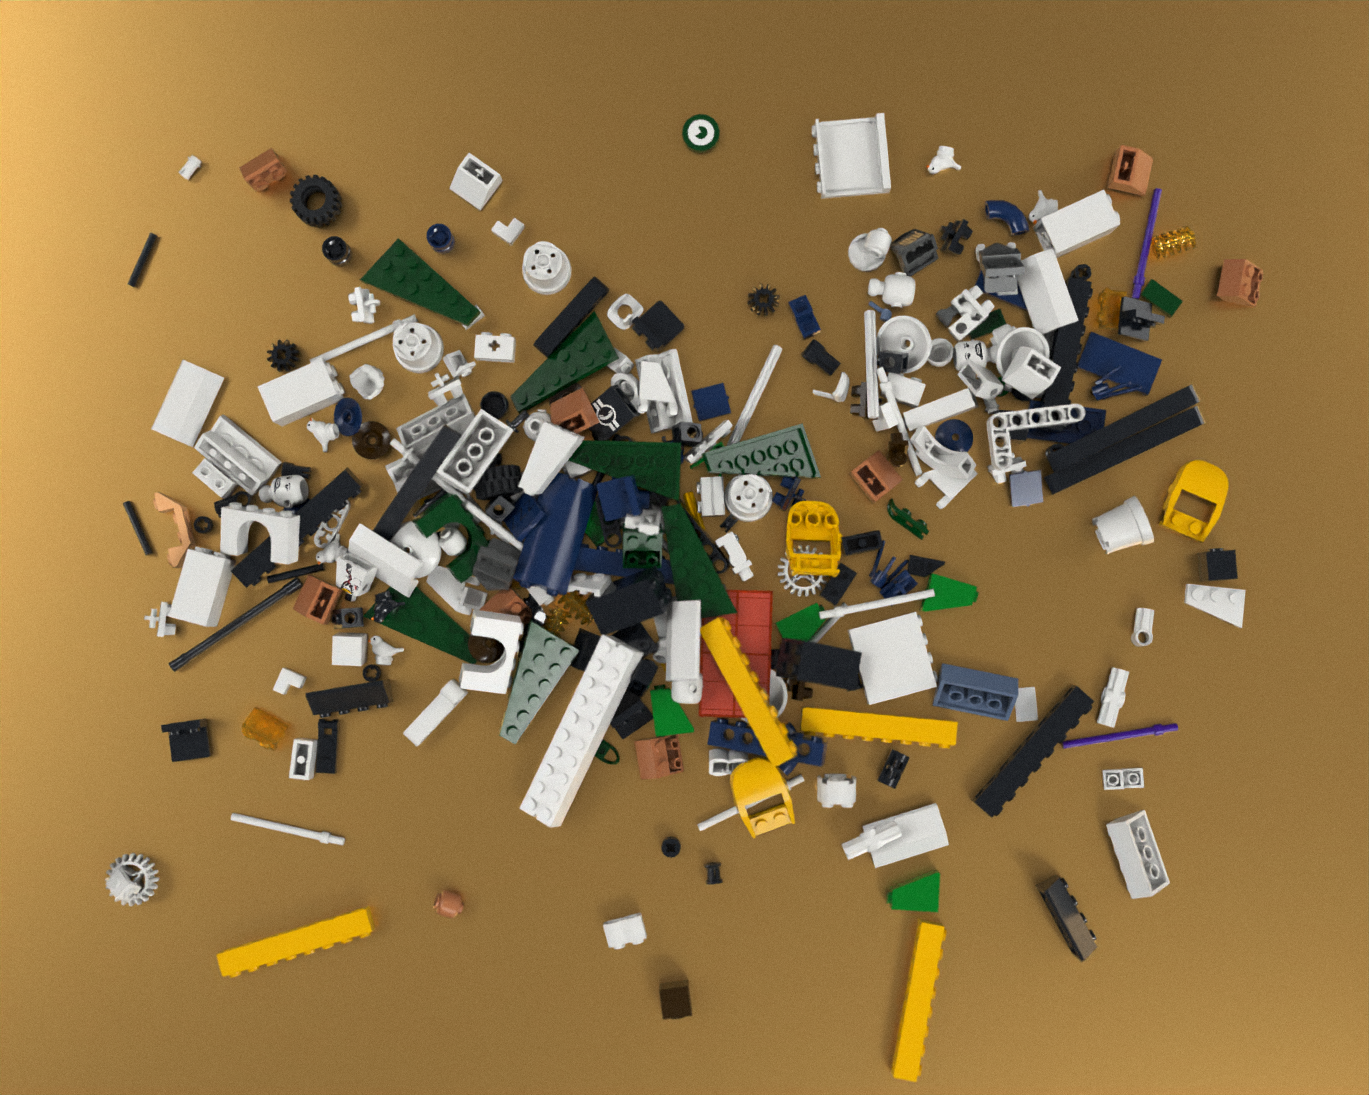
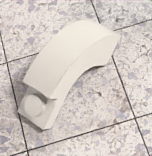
M918 426L910 439V442L916 448L914 453L928 466L947 476L968 479L977 465L967 452L952 451L942 446L925 426Z

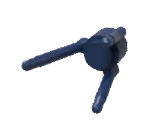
M1118 365L1101 379L1096 380V385L1091 388L1096 400L1099 401L1140 390L1142 386L1116 391L1131 385V382L1128 381L1111 388L1107 382L1103 383L1121 368V365Z
M882 540L883 548L878 550L873 569L869 574L872 577L869 582L881 589L908 563V560H905L889 576L887 573L896 560V557H892L884 571L878 570L876 572L885 540Z

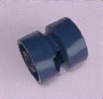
M437 223L428 229L427 241L435 252L446 254L453 249L455 239L446 225Z

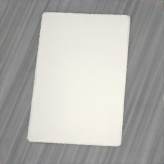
M1035 687L1018 688V698L1015 703L1017 722L1038 720Z

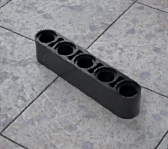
M596 276L593 277L537 338L533 346L548 358L601 302L610 289Z

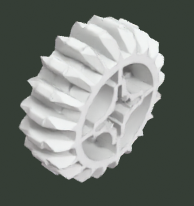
M799 545L798 552L793 547L794 553L815 554L817 548H813L812 552H809V545H806L805 551H803L802 545ZM781 557L780 561L785 564L778 565L779 569H783V572H779L778 576L784 575V579H781L780 583L786 581L788 584L785 585L784 589L786 590L791 586V594L798 590L797 596L800 597L802 591H804L805 597L809 596L808 590H811V593L814 595L816 594L815 587L818 590H822V586L819 585L820 582L822 584L827 583L826 580L822 579L823 576L829 577L826 575H818L816 580L813 575H800L796 578L799 574H795L790 579L788 576V559L786 560ZM800 578H805L808 581H810L812 585L808 587H800L794 583H796Z
M131 853L130 856L124 854L122 858H116V863H111V870L106 872L111 877L117 869H121L129 879L132 876L138 875L132 882L139 884L141 889L128 902L129 906H133L135 903L140 905L142 901H148L149 896L154 895L152 889L158 888V885L154 883L160 879L154 876V874L158 873V870L153 871L152 869L155 863L148 864L150 858L147 857L143 860V854H139L137 857L135 853ZM127 864L135 865L139 867L141 870L134 871L132 867L129 868ZM144 875H145V886H144V884L142 883V878H143ZM121 900V905L127 904V901Z

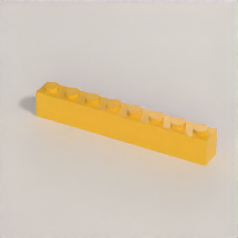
M719 617L701 627L700 633L773 768L797 756V747L792 740H789L786 726L779 722L777 718L778 712L773 705H770L767 691L760 687L758 683L760 679L757 673L751 670L749 658L745 653L741 652L739 648L741 644L736 636L733 637L730 631L732 629L727 619Z
M802 707L800 730L804 731V735L815 736L816 732H820L825 737H835V734H841L842 738L854 739V736H862L861 740L865 741L881 738V742L892 743V740H900V744L912 745V741L919 742L920 746L931 747V743L939 744L938 747L950 748V745H956L958 722Z
M366 906L222 950L216 954L222 977L229 975L230 978L241 975V971L247 969L248 972L260 969L259 966L266 964L267 967L272 966L285 958V961L292 960L297 957L296 954L304 953V955L314 953L315 949L322 947L324 950L333 947V943L341 941V944L353 940L352 937L355 936L360 938L367 937L375 929V924L370 907Z
M923 919L918 921L891 1069L893 1078L916 1082L917 1076H921L922 1064H920V1059L925 1055L924 1037H928L929 1026H927L928 1018H931L933 1010L930 1004L931 999H934L936 995L934 982L935 979L938 980L940 969L937 968L938 960H942L943 949L941 944L942 941H945L947 930L944 929L945 926L942 923Z

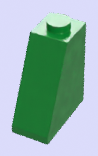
M932 573L929 576L926 590L933 589L935 596L924 598L919 611L926 612L970 606L973 602L977 601L979 594L976 591L977 586Z
M814 603L776 622L775 625L782 639L809 641L826 620L820 619L819 612L825 611L822 604Z
M665 684L654 686V689L650 690L656 737L694 732V727L681 705L672 700L670 687L666 688Z
M932 870L891 886L890 892H887L886 903L889 904L892 910L938 912L940 872Z

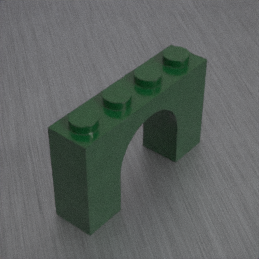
M447 493L414 518L412 523L425 538L430 537L448 523L457 522L465 527L468 533L466 550L446 565L454 578L462 584L473 575V568L481 546L487 548L491 540L487 541L483 536L485 534L484 530L480 525H475L472 521L474 519L472 514L467 509L464 510L462 508L461 499L456 494Z

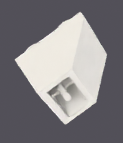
M468 153L457 168L449 189L481 211L503 180L499 173Z
M1021 346L1003 376L1002 381L1030 399H1033L1052 385L1061 367L1034 349Z

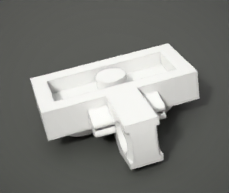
M643 509L641 515L633 516V514H626L625 528L633 530L639 528V532H643L646 535L658 534L661 511Z

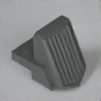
M912 229L902 234L890 245L891 251L896 255L903 273H906V276L914 275L939 259L936 252L938 247L934 235L918 229Z
M997 242L979 251L980 269L983 273V288L985 292L1015 291L1017 289V277L1025 274V266L1021 262L1020 251L1017 248H1011Z
M492 538L487 548L481 546L473 568V576L477 577V580L488 591L504 589L508 591L521 551L513 545Z

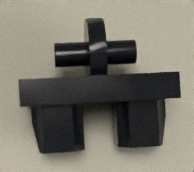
M962 219V221L955 220L954 224L949 222L947 227H940L939 231L943 234L940 239L944 241L940 251L943 253L950 252L954 255L962 253L964 246L958 242L960 237L967 240L973 232L967 226L968 221Z
M891 749L877 781L895 789L910 757Z

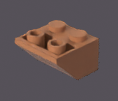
M1120 145L1115 151L1107 188L1145 196L1153 158L1141 149Z
M272 148L239 167L244 180L255 191L266 189L269 183L282 179L288 172Z
M1224 259L1217 297L1226 302L1256 307L1260 297L1259 288L1263 280V270L1247 259Z
M583 388L550 404L551 423L576 434L600 423Z
M880 450L849 473L872 503L876 502L903 480Z
M308 574L293 610L320 624L328 625L333 610H335L344 590Z
M511 586L508 591L505 589L500 590L479 609L481 611L519 616L524 626L526 623L529 624L533 615L529 606Z
M678 734L635 741L641 779H654L684 772Z

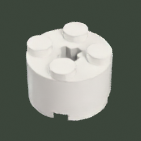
M835 773L824 774V778H821V775L817 776V801L821 802L822 807L826 808L833 807V804L841 805V807L845 808L853 807V803L856 802V777L851 775V779L846 778V774Z

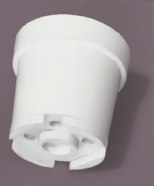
M546 241L537 242L526 250L522 272L523 278L530 289L539 294L551 295L561 291L568 284L572 269L568 257L562 250Z
M416 322L403 323L393 334L394 353L399 364L404 369L413 373H425L434 369L441 361L444 345L441 336L433 328Z
M739 474L729 481L724 491V503L727 511L734 518L743 522H754L763 518L769 512L773 503L771 486L759 475ZM747 481L748 485H744L743 482ZM762 488L763 492L760 493L758 489ZM740 496L741 500H737L736 497ZM755 503L756 507L753 508L751 504Z
M1135 496L1125 500L1124 504L1092 518L1093 525L1098 527L1095 530L1097 538L1103 550L1106 549V554L1138 544L1146 545L1154 542V536L1147 516Z

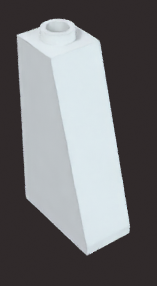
M967 388L904 412V418L902 419L906 429L909 428V431L917 430L918 426L926 427L979 408L975 395Z
M543 422L518 487L524 489L523 492L531 496L542 494L582 443L584 437L554 423Z

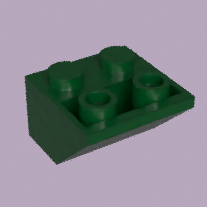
M623 523V568H650L653 566L661 568L663 540L661 523L659 525V533L653 535L639 532V528L634 530L625 528V523Z

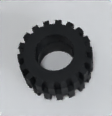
M308 175L305 176V180L299 179L300 183L293 186L295 191L290 193L292 196L290 199V203L293 205L291 206L292 210L304 223L315 227V225L323 227L324 223L327 226L330 225L329 221H335L337 219L335 215H340L341 213L339 208H342V203L340 202L342 198L339 191L323 176L320 178L318 175H313V178ZM314 193H324L325 202L323 206L316 210H309L307 208L309 197Z
M500 465L487 468L474 486L476 498L479 500H491L498 494L506 493L512 496L523 491L524 489L518 487L522 478L520 467L517 465Z

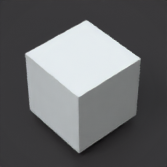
M338 632L333 635L332 665L362 666L367 662L368 633Z

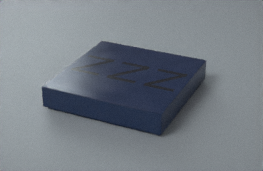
M523 493L515 502V508L503 521L516 540L522 542L546 513L534 496Z

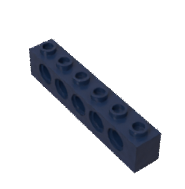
M717 718V720L711 722L707 745L767 756L752 727L747 726L746 722L736 721V724L729 723V719ZM728 729L734 732L733 739L727 737L726 732ZM747 732L752 734L753 741L751 743L747 742L745 739V734ZM792 732V735L787 734L789 740H792L797 747V756L789 759V761L819 767L824 765L828 741H823V737L820 736L807 738L804 737L803 733ZM803 743L809 745V753L802 751L801 746Z

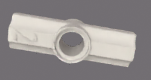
M1112 667L1107 686L1103 689L1101 695L1102 705L1097 723L1114 728L1119 708L1123 706L1126 694L1124 690L1129 675L1128 671Z
M894 820L881 827L865 831L860 836L841 845L849 860L862 853L876 850L884 846L883 844L901 837L902 834Z

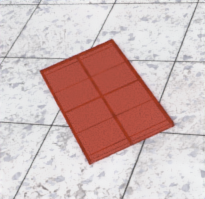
M727 590L738 613L702 618V627L719 617L728 620L732 628L730 631L733 637L736 636L741 644L739 648L749 658V666L752 671L757 673L760 679L758 683L761 688L767 691L770 703L773 591ZM701 635L700 673L703 675L702 699L699 702V716L746 718Z

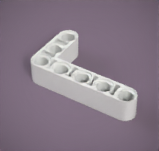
M1070 404L992 415L988 418L986 424L992 467L997 471H1002L1012 465L1013 459L1009 431L1076 423L1084 418L1085 409L1080 404ZM1071 409H1075L1078 412L1076 419L1071 416ZM1052 411L1058 413V421L1051 418ZM1033 413L1039 416V423L1032 421ZM1013 416L1020 418L1019 426L1012 422ZM994 418H998L1001 421L1000 428L993 425ZM997 437L1002 438L1004 442L1002 447L996 445L995 439ZM1000 456L1004 457L1006 460V465L1004 467L998 464V458Z

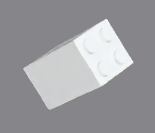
M1104 190L1099 191L1041 218L1033 229L1043 250L1053 248L1056 258L1111 234L1120 225V216L1117 211H1114L1109 194H1106Z
M323 359L258 386L272 422L280 426H285L339 402L344 398L343 394L345 393L342 384L336 380L338 374L335 367Z
M195 546V550L188 549L169 617L205 627H217L232 577L231 570L234 568L236 560L230 559L231 555L218 552L212 554L213 550Z

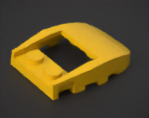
M1191 460L1179 469L1176 474L1177 477L1168 488V496L1162 509L1165 513L1163 521H1159V525L1202 543L1220 518L1229 482L1226 474L1217 466L1202 460ZM1181 490L1216 504L1209 523L1173 509Z
M800 501L794 504L789 511L786 530V554L792 576L799 574L836 577L839 574L840 569H837V565L841 559L842 534L839 532V519L836 511L825 502ZM793 540L830 542L831 555L794 553Z
M761 757L744 762L732 771L730 787L733 793V802L753 839L756 838V835L789 823L795 824L789 787L778 766L773 768L768 758ZM779 793L782 794L785 803L748 816L745 809L746 805Z

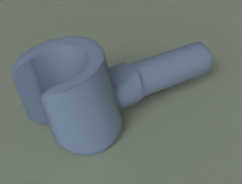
M869 302L868 305L882 313L880 316L882 321L886 322L891 319L892 313L889 309H883L874 302Z

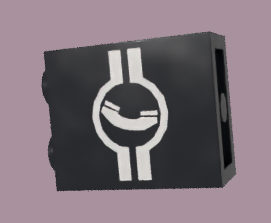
M613 385L591 403L600 423L590 427L589 430L592 432V437L595 441H610V437L628 422L638 418L640 413L637 412L618 385Z

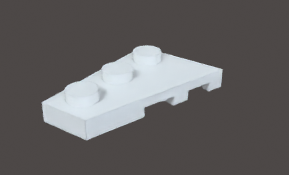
M725 419L705 436L700 444L683 455L684 459L691 464L699 460L706 450H710L717 444L716 441L720 437L724 438L731 432L730 428L733 426L731 422Z
M578 573L572 575L567 592L579 590L580 594L584 595L588 594V592H593L594 596L601 597L612 583L611 575H604L603 573L594 575Z
M1186 584L1184 603L1233 624L1238 628H1242L1246 590Z

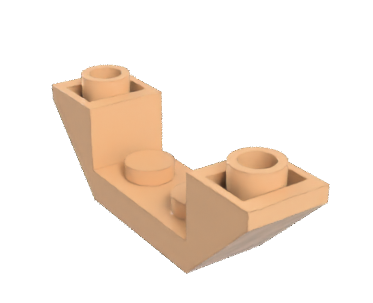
M156 492L154 493L155 498L153 502L158 512H175L173 513V519L175 524H178L179 531L177 535L183 545L169 548L167 559L173 568H181L184 564L187 550L193 549L196 545L186 506L169 496Z

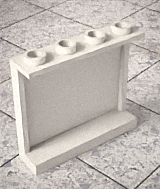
M877 113L872 118L819 122V119L815 120V124L811 129L812 137H816V144H813L814 156H817L818 163H815L816 175L819 174L820 181L817 182V193H821V199L890 192L891 181L884 113Z
M916 612L847 630L853 651L862 652L859 675L864 686L863 689L868 705L937 687V673L932 671L931 663H933L932 655L930 652H927L925 646L928 644L925 633L922 634L920 626H923L922 619Z

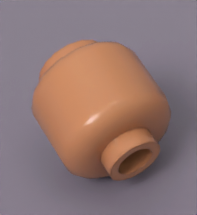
M444 890L441 894H437L433 908L436 909L438 915L454 918L457 913L460 914L462 912L464 903L461 902L459 894Z

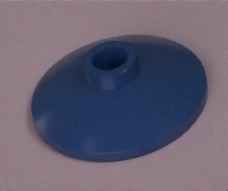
M352 398L341 399L334 410V423L338 426L339 432L344 436L356 434L362 423L361 408L357 401Z
M950 419L938 427L935 433V440L952 451L968 452L973 444V433L965 422L958 419ZM953 434L958 435L957 441L952 439Z

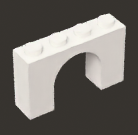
M236 502L229 503V506L221 507L220 553L235 556L247 553L250 525L253 521H258L270 533L271 562L288 565L298 561L299 515H293L291 511L275 512L274 508L258 509L256 505L244 507L241 506V503Z
M473 609L470 623L471 635L491 637L499 640L504 645V652L498 661L490 665L462 663L458 680L460 688L506 694L507 688H510L512 683L511 670L515 669L516 659H514L515 652L518 653L520 642L518 637L523 633L524 624L521 623L519 616Z

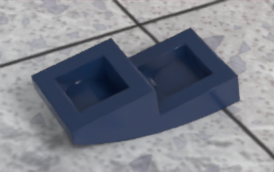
M806 295L788 302L803 340L821 333L820 326Z

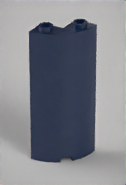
M558 473L544 492L539 494L537 502L546 514L525 538L513 579L518 581L521 587L528 589L531 586L540 587L546 591L547 595L553 597L566 595L598 491L596 486L578 478V480L569 478V475Z

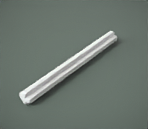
M867 310L864 312L868 418L876 419L879 417L878 374L876 371V314L874 310Z
M773 345L727 446L740 442L782 352L780 346Z

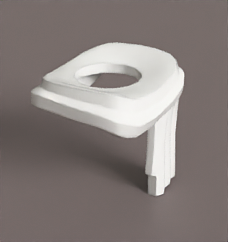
M624 294L610 306L607 317L617 327L626 330L632 325V320L637 316L639 317L644 309L631 295ZM622 305H628L632 309V315L628 314L625 319L620 318L617 313L618 308Z
M842 372L837 388L832 394L813 390V393L836 402H843L847 397L850 386L849 377L845 372Z

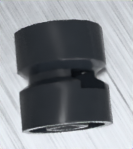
M331 236L324 241L322 252L333 265L344 266L350 262L352 251L342 238Z

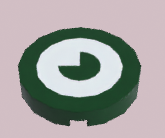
M694 115L683 126L682 137L684 143L694 152H707L713 149L719 141V126L708 115Z

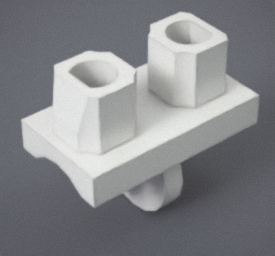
M354 288L355 292L348 295L350 304L357 305L358 307L357 311L351 313L352 321L368 324L375 323L373 313H376L375 307L380 305V300H374V295L370 294L369 289Z
M439 373L435 374L436 380L432 381L431 385L435 387L440 384V386L428 392L430 400L433 399L438 407L448 402L444 393L449 390L454 398L463 395L459 377L444 383L450 377L448 374L441 377Z
M1012 453V465L1008 469L997 471L992 465H988L987 468L995 482L999 484L1007 481L1005 472L1011 471L1012 474L1023 472V467H1026V461L1022 460L1021 457L1015 458L1014 453ZM1002 456L998 458L1000 466L1004 467L1006 465V460Z
M161 602L159 617H157V609H151V616L144 617V620H150L149 628H155L156 621H159L158 637L175 634L176 624L165 623L166 616H169L172 606L168 602Z

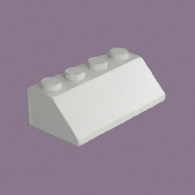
M463 393V395L449 400L440 407H435L396 429L402 445L408 450L413 447L414 451L412 453L429 446L444 424L456 430L462 436L476 415Z
M481 409L436 471L438 477L454 488L470 493L514 430Z
M1145 810L1117 818L1107 824L1108 834L1111 837L1114 852L1118 857L1120 869L1132 899L1152 897L1170 884Z

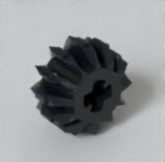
M759 284V290L753 287L752 291L754 293H748V297L751 300H748L747 304L753 305L750 309L752 312L758 309V316H760L761 311H764V316H768V310L774 313L775 309L773 307L779 306L776 300L780 296L774 295L776 293L775 288L771 291L769 290L770 284H767L766 289H763V284ZM760 297H766L767 303H765L764 301L760 303Z
M278 340V346L272 343L273 351H267L268 354L272 355L267 358L269 362H272L271 367H277L279 372H282L283 369L289 372L290 366L296 368L294 361H300L298 357H295L300 354L299 350H295L296 345L294 343L290 344L289 340H285L284 343ZM283 352L285 353V356H286L285 359H283V357L281 356V354H282Z

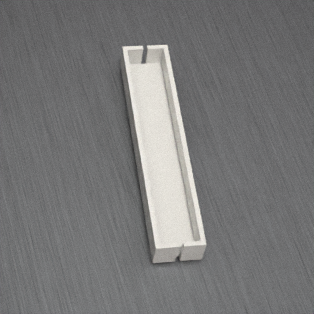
M602 634L519 809L532 817H537V820L550 828L562 825L643 656L641 651L626 645V643L614 636Z

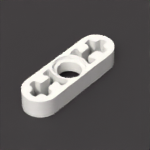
M346 500L348 504L345 509H341L338 514L342 515L341 518L332 514L337 520L335 528H329L327 523H321L314 536V543L317 547L325 549L326 546L334 541L336 533L339 532L350 510L349 500ZM325 528L328 531H332V535L328 533L326 536L328 542L323 543L321 545V540H319L320 536L324 537L326 534V532L323 531V529Z

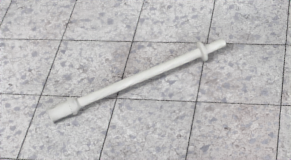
M395 438L391 441L390 445L404 456L401 459L402 461L408 459L415 466L420 459L412 453L414 451L413 447L408 450ZM435 473L432 480L446 492L453 495L456 494L465 507L469 500L450 484L440 479L438 474ZM489 527L490 534H495L503 542L510 543Z

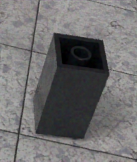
M653 566L613 581L601 597L594 596L592 592L585 603L601 635H607L664 614L672 601V593L664 583L663 573L658 570L657 566Z
M783 638L780 645L779 661L776 665V676L855 691L862 652L805 640Z

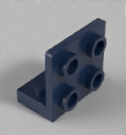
M634 474L596 485L606 521L626 517V514L637 516L643 513Z

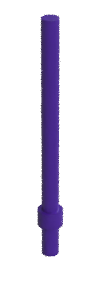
M1159 188L1154 189L1137 274L1134 276L1132 283L1134 288L1131 298L1139 300L1141 288L1145 283L1144 274L1162 189Z
M1177 723L1167 725L1155 724L1149 728L1067 740L1062 742V748L1067 749L1148 735L1160 736L1167 732L1178 731Z

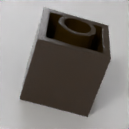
M689 981L660 983L659 994L663 1019H680L692 1016Z

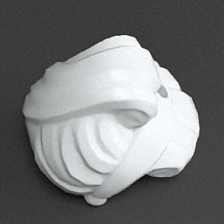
M364 364L349 376L350 383L363 399L371 400L384 387L383 381L385 378L383 373L375 366Z

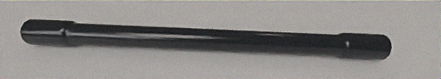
M298 577L294 578L280 590L186 653H182L169 662L170 668L174 672L178 671L198 655L283 598L302 588L303 583Z

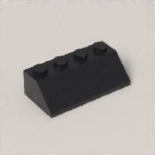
M390 679L305 693L313 715L319 714L320 718L329 717L331 712L337 711L339 715L348 714L350 709L355 708L358 709V712L369 710V706L376 705L377 709L388 707V703L393 702Z
M1054 875L1037 884L1036 887L1071 953L1082 962L1097 948L1094 942L1097 938L1093 931L1088 930L1086 927L1087 919L1082 912H1078L1076 908L1078 903L1073 895H1069L1067 891L1069 886L1065 879Z

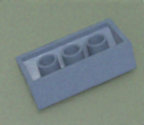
M942 663L932 706L1008 721L1018 698V678Z

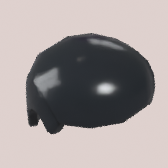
M491 391L482 397L480 407L491 416L500 420L506 416L509 410V402L501 392Z

